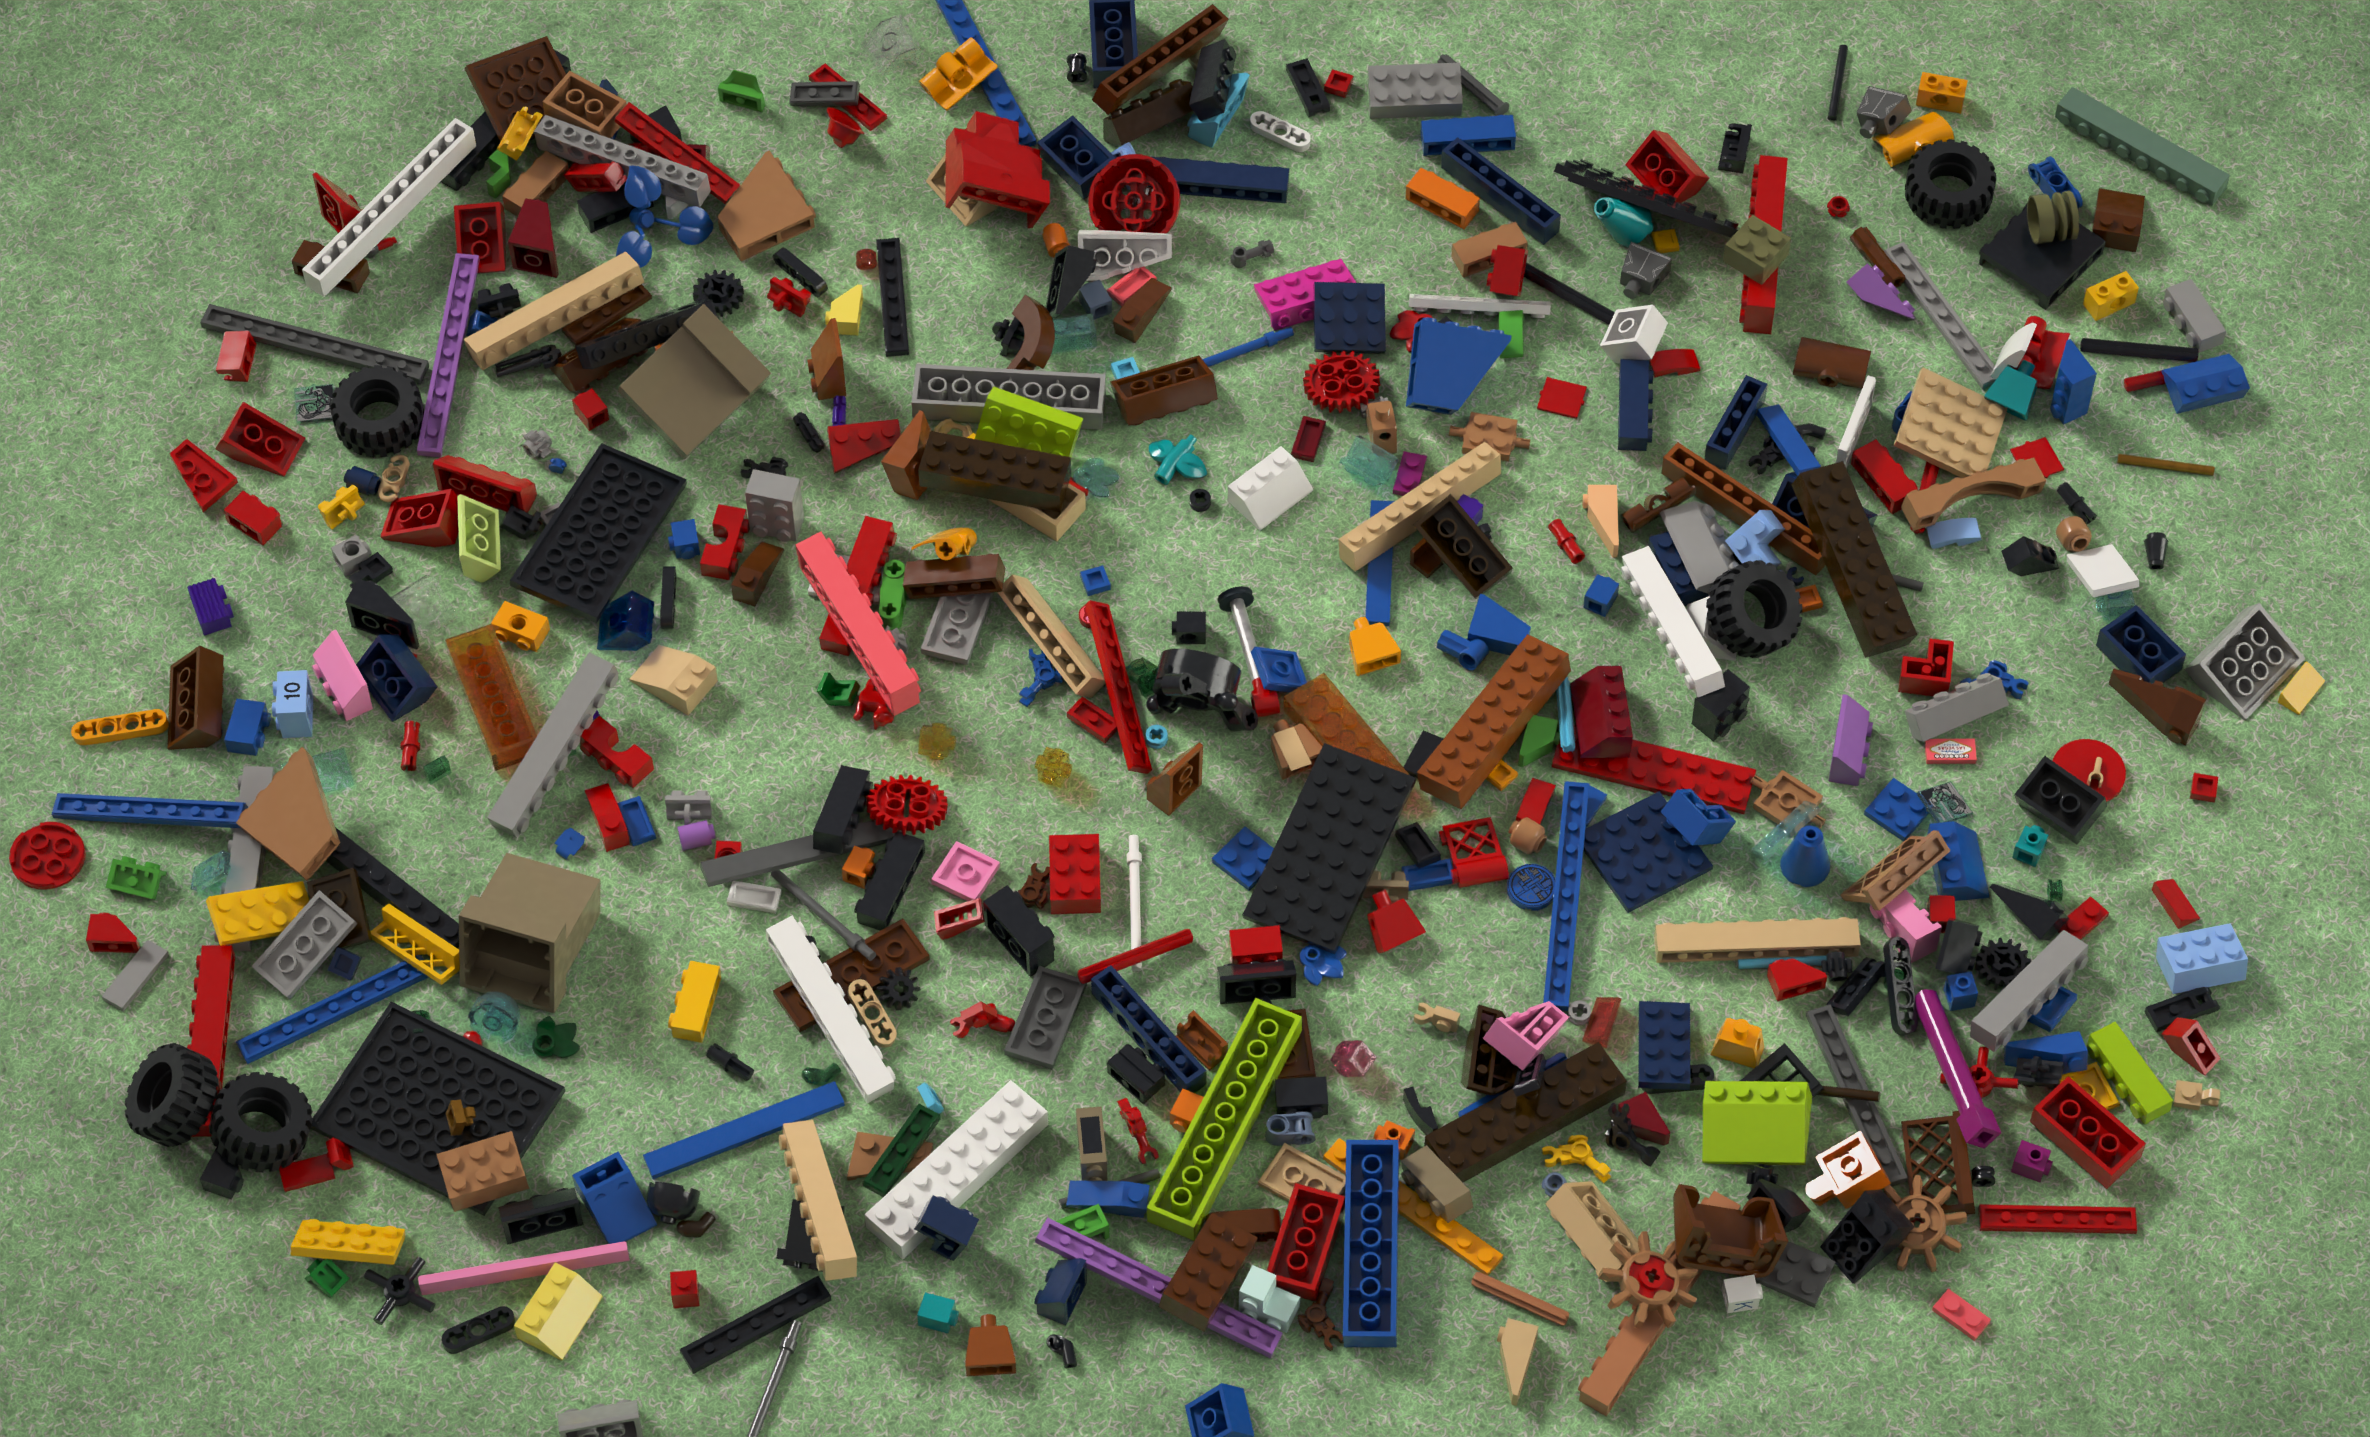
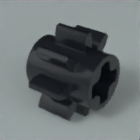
M1844 952L1828 953L1826 960L1821 961L1822 972L1828 975L1829 981L1848 979L1847 973L1853 972L1851 958H1845Z
M1755 1164L1754 1170L1748 1169L1746 1184H1751L1750 1190L1753 1189L1760 1179L1777 1185L1778 1174L1773 1173L1774 1167L1766 1164Z

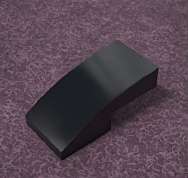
M1414 1087L1405 1088L1403 1090V1101L1415 1124L1425 1135L1437 1130L1438 1126L1431 1106L1421 1108Z

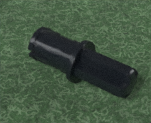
M2068 482L2059 485L2057 493L2069 505L2068 509L2070 511L2073 510L2086 524L2091 523L2089 518H2092V520L2096 519L2097 515L2084 502L2085 498L2083 496L2080 497Z
M716 1043L708 1049L707 1058L722 1066L724 1071L728 1072L730 1070L746 1081L751 1079L754 1069L740 1061L736 1053L731 1054Z

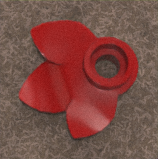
M1406 310L1397 315L1400 322L1392 327L1390 337L1397 340H1406L1407 351L1411 352L1414 324L1423 320V318L1433 317L1429 314H1418L1413 310Z

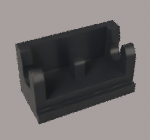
M1729 124L1728 129L1737 130L1738 132L1725 131L1718 170L1743 174L1751 136V124Z

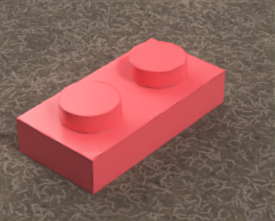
M1947 1289L1932 1308V1311L1974 1341L1991 1321L1989 1317L1950 1289Z

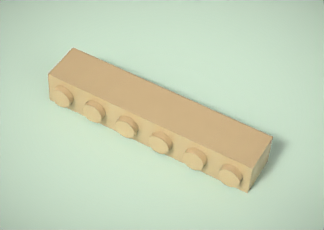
M1012 574L1003 584V591L997 593L1074 693L1092 698L1105 684L1104 676L1029 579Z

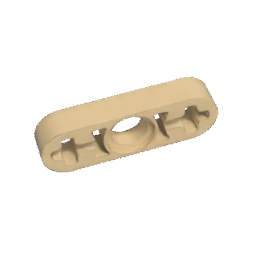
M862 979L853 981L849 985L847 994L861 1021L877 1046H891L896 1039L897 1032L868 982ZM855 987H858L860 990L865 989L863 996L866 1003L862 1007H860L863 1003L859 994L854 995ZM867 1008H876L879 1012V1017L875 1020L868 1019L865 1016ZM882 1020L884 1022L881 1024V1028L885 1033L890 1032L889 1040L887 1041L885 1038H879L881 1031L878 1024Z

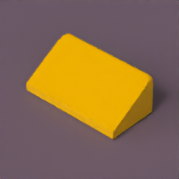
M2306 661L2281 692L2278 703L2299 715L2325 683V680Z

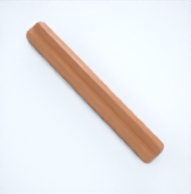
M1476 1272L1472 1278V1286L1560 1326H1564L1568 1321L1569 1312L1488 1275Z

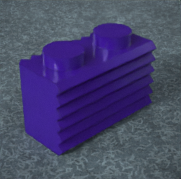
M212 578L211 580L208 579L207 581L198 582L187 587L204 636L232 627L230 618H234L230 604H224L223 600L227 599L223 585L218 586L216 579Z

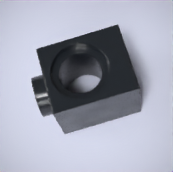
M1177 611V620L1172 621V636H1176V644H1206V612Z

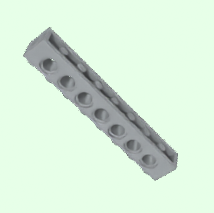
M545 115L534 130L537 147L540 150L548 151L551 154L578 164L611 163L614 161L619 163L624 170L623 175L628 177L629 166L631 165L646 168L653 172L660 180L661 194L700 208L711 192L706 173Z

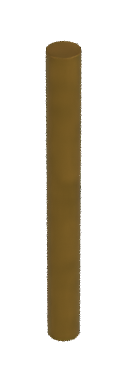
M2118 454L2117 463L2209 476L2214 475L2215 469L2214 466Z

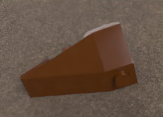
M2113 669L2109 685L2163 735L2167 736L2170 741L2186 746L2200 723L2206 699L2181 687L2176 686L2173 690L2163 687V682L2155 680L2152 684L2145 682L2139 675Z

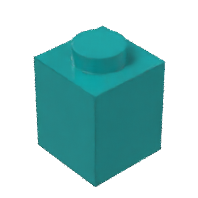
M925 1292L917 1314L918 1326L949 1333L950 1327L956 1326L959 1317L955 1300Z

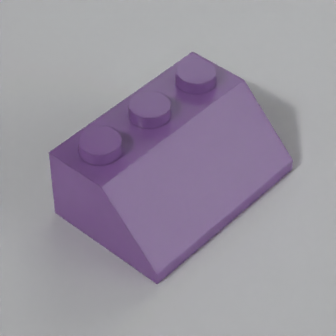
M1844 694L1841 701L1828 781L1858 786L1859 778H1865L1867 764L1862 763L1863 757L1868 758L1870 743H1866L1865 740L1866 736L1871 737L1873 722H1868L1870 715L1868 710L1850 696Z

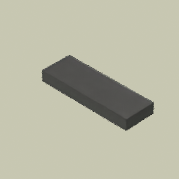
M858 81L794 82L791 84L789 103L791 106L801 107L858 105L860 84Z

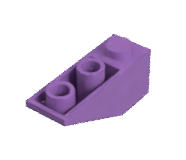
M1867 263L1846 281L1864 302L1912 320L1916 318L1912 314L1915 311L1912 305L1907 300L1902 302L1897 297L1900 292L1891 282L1887 285L1883 281L1882 277L1884 274L1876 265L1871 267Z

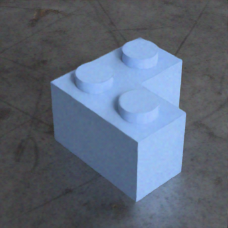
M1759 510L1728 537L1725 542L1741 563L1760 560L1766 562V564L1771 563L1778 567L1781 562L1768 544L1785 528L1771 510Z

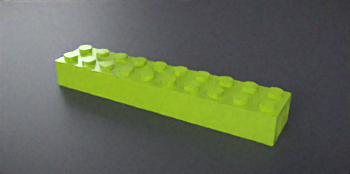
M1255 998L1147 1206V1222L1195 1241L1206 1215L1209 1214L1275 1084V1079H1278L1302 1032V1016Z

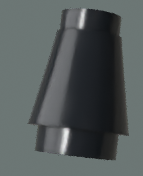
M2149 533L2144 540L2150 569L2164 568L2169 542L2164 533Z

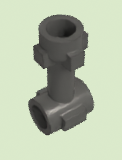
M1262 240L1258 242L1257 247L1249 250L1240 246L1236 247L1233 250L1230 262L1235 267L1242 268L1246 266V260L1260 255L1265 258L1269 257L1274 253L1273 244L1270 240Z

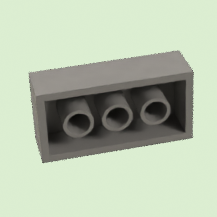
M1460 63L1368 66L1367 82L1370 119L1460 116L1462 114L1463 101Z

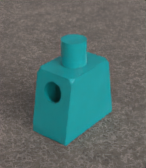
M2022 360L2018 370L2007 366L1986 392L1984 398L2008 408L2007 413L2026 421L2038 387L2037 380L2030 377L2035 365Z

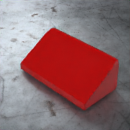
M2174 879L2158 880L2153 883V893L2178 929L2200 919Z

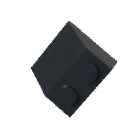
M1949 918L1935 969L1956 974L1965 973L1968 970L1973 971L1976 956H1972L1974 946L1979 947L1983 932L1978 931L1979 925Z

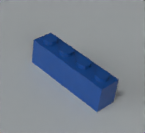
M1513 115L1421 121L1423 156L1442 155V150L1457 137L1477 152L1515 150L1516 133Z

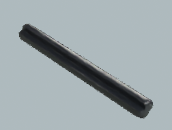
M1526 262L1525 278L1610 325L1615 314L1614 311Z
M2082 338L2080 343V350L2082 352L2188 362H2196L2199 355L2197 348L2091 338Z

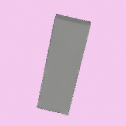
M147 940L102 995L103 1001L124 1012L169 956L168 951Z

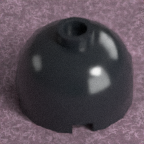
M650 1182L647 1192L649 1209L654 1215L661 1217L660 1222L670 1225H676V1220H686L691 1217L696 1211L700 1197V1191L691 1188L689 1193L685 1192L682 1185L665 1182H655V1184Z

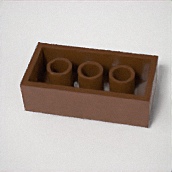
M1211 1213L1163 1292L1158 1307L1205 1332L1253 1252L1258 1237Z

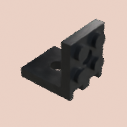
M793 1199L785 1249L778 1248L776 1259L783 1261L782 1265L786 1267L802 1269V1264L809 1265L808 1269L818 1271L816 1264L817 1253H813L811 1249L812 1236H807L805 1228L806 1218H802L800 1213L801 1201ZM841 1206L844 1215L845 1206Z

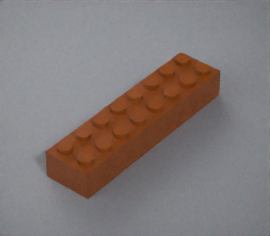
M1527 634L1417 771L1420 790L1462 809L1526 729L1529 720L1533 715H1537L1571 672L1569 654Z

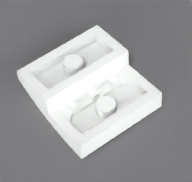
M2032 322L2019 329L2009 338L2000 352L1990 377L1997 379L2008 364L2015 368L2018 367L2037 324Z

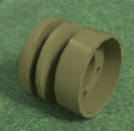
M2064 191L2062 195L2059 192H2055L2051 200L2046 193L2029 196L2027 219L2030 235L2035 244L2051 243L2054 235H2056L2059 241H2064L2066 238L2068 240H2075L2079 233V213L2073 192Z

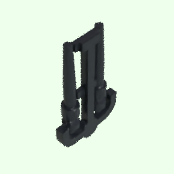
M555 345L542 346L539 350L537 348L530 350L529 353L495 364L496 375L501 377L532 367L537 368L541 364H543L544 369L553 367L559 362V357L562 355L561 351Z

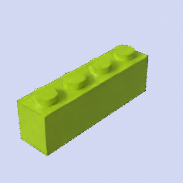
M2116 1021L2089 1035L2087 1042L2089 1056L2092 1059H2097L2100 1063L2102 1073L2107 1079L2111 1078L2116 1085L2117 1094L2121 1099L2125 1098L2127 1100L2131 1113L2136 1119L2140 1118L2145 1125L2170 1112L2173 1099Z

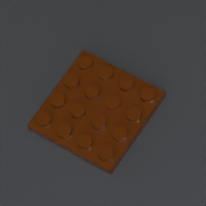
M547 36L471 63L464 68L500 142L516 112H520L523 107H528L527 113L530 115H534L536 112L541 113L543 116L539 123L545 116L543 101L566 75ZM533 132V134H532L530 140L535 139V134H534V132Z

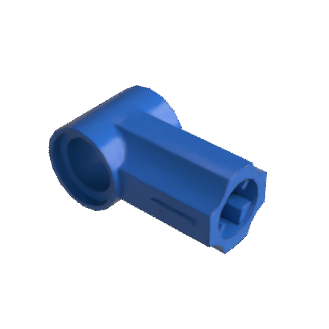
M1444 630L1437 642V649L1458 658L1459 663L1467 670H1475L1489 654V648L1484 641L1480 639L1469 641L1449 630Z

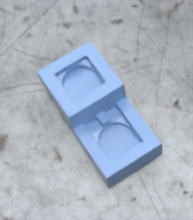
M1976 518L1950 519L1936 522L1935 525L1927 527L1932 549L1941 548L1953 543H1957L1958 546H1964L1982 540Z

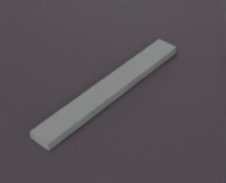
M1902 242L1884 250L1889 259L1905 275L1906 280L1904 284L1980 388L1985 389L1991 386L1996 380L1990 377L1995 365L1906 244Z

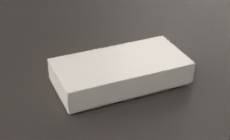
M732 881L727 905L776 914L782 890L780 888Z

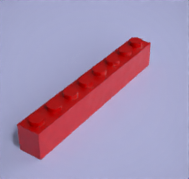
M202 945L201 955H197L196 968L199 970V976L194 978V992L197 995L196 1000H192L191 1005L194 1022L189 1024V1035L192 1037V1043L188 1044L187 1048L204 1055L212 1061L217 1071L216 1076L219 1086L216 1087V1090L219 1093L223 1086L236 956L232 945ZM209 1112L208 1120L205 1125L199 1128L200 1131L191 1137L212 1136L209 1132L212 1112Z

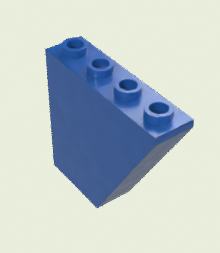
M1429 317L1423 318V320L1414 324L1406 407L1450 415L1458 411L1509 344L1512 336L1504 334L1502 330H1490L1489 332L1482 330L1479 326L1461 327L1459 323L1450 321L1444 324L1437 322L1435 318Z

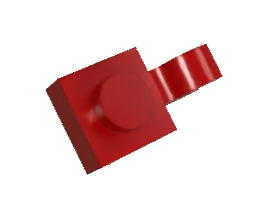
M980 1001L961 1011L960 1017H955L950 1021L951 1025L960 1026L957 1031L953 1032V1036L964 1038L972 1026L978 1028L987 1025L989 1021L997 1018L995 1009Z

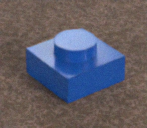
M1103 565L1080 572V578L1087 596L1111 590V584Z

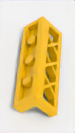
M387 904L382 908L383 922L370 931L374 941L440 985L460 971L459 949L391 904ZM386 929L394 932V936L383 937L380 934ZM409 942L412 944V948L401 949L398 947V943ZM427 954L430 956V960L419 961L416 959V955ZM445 966L448 969L440 975L434 971V967Z

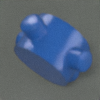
M552 458L550 460L551 465H549V469L552 472L562 474L565 467H567V463L560 458Z

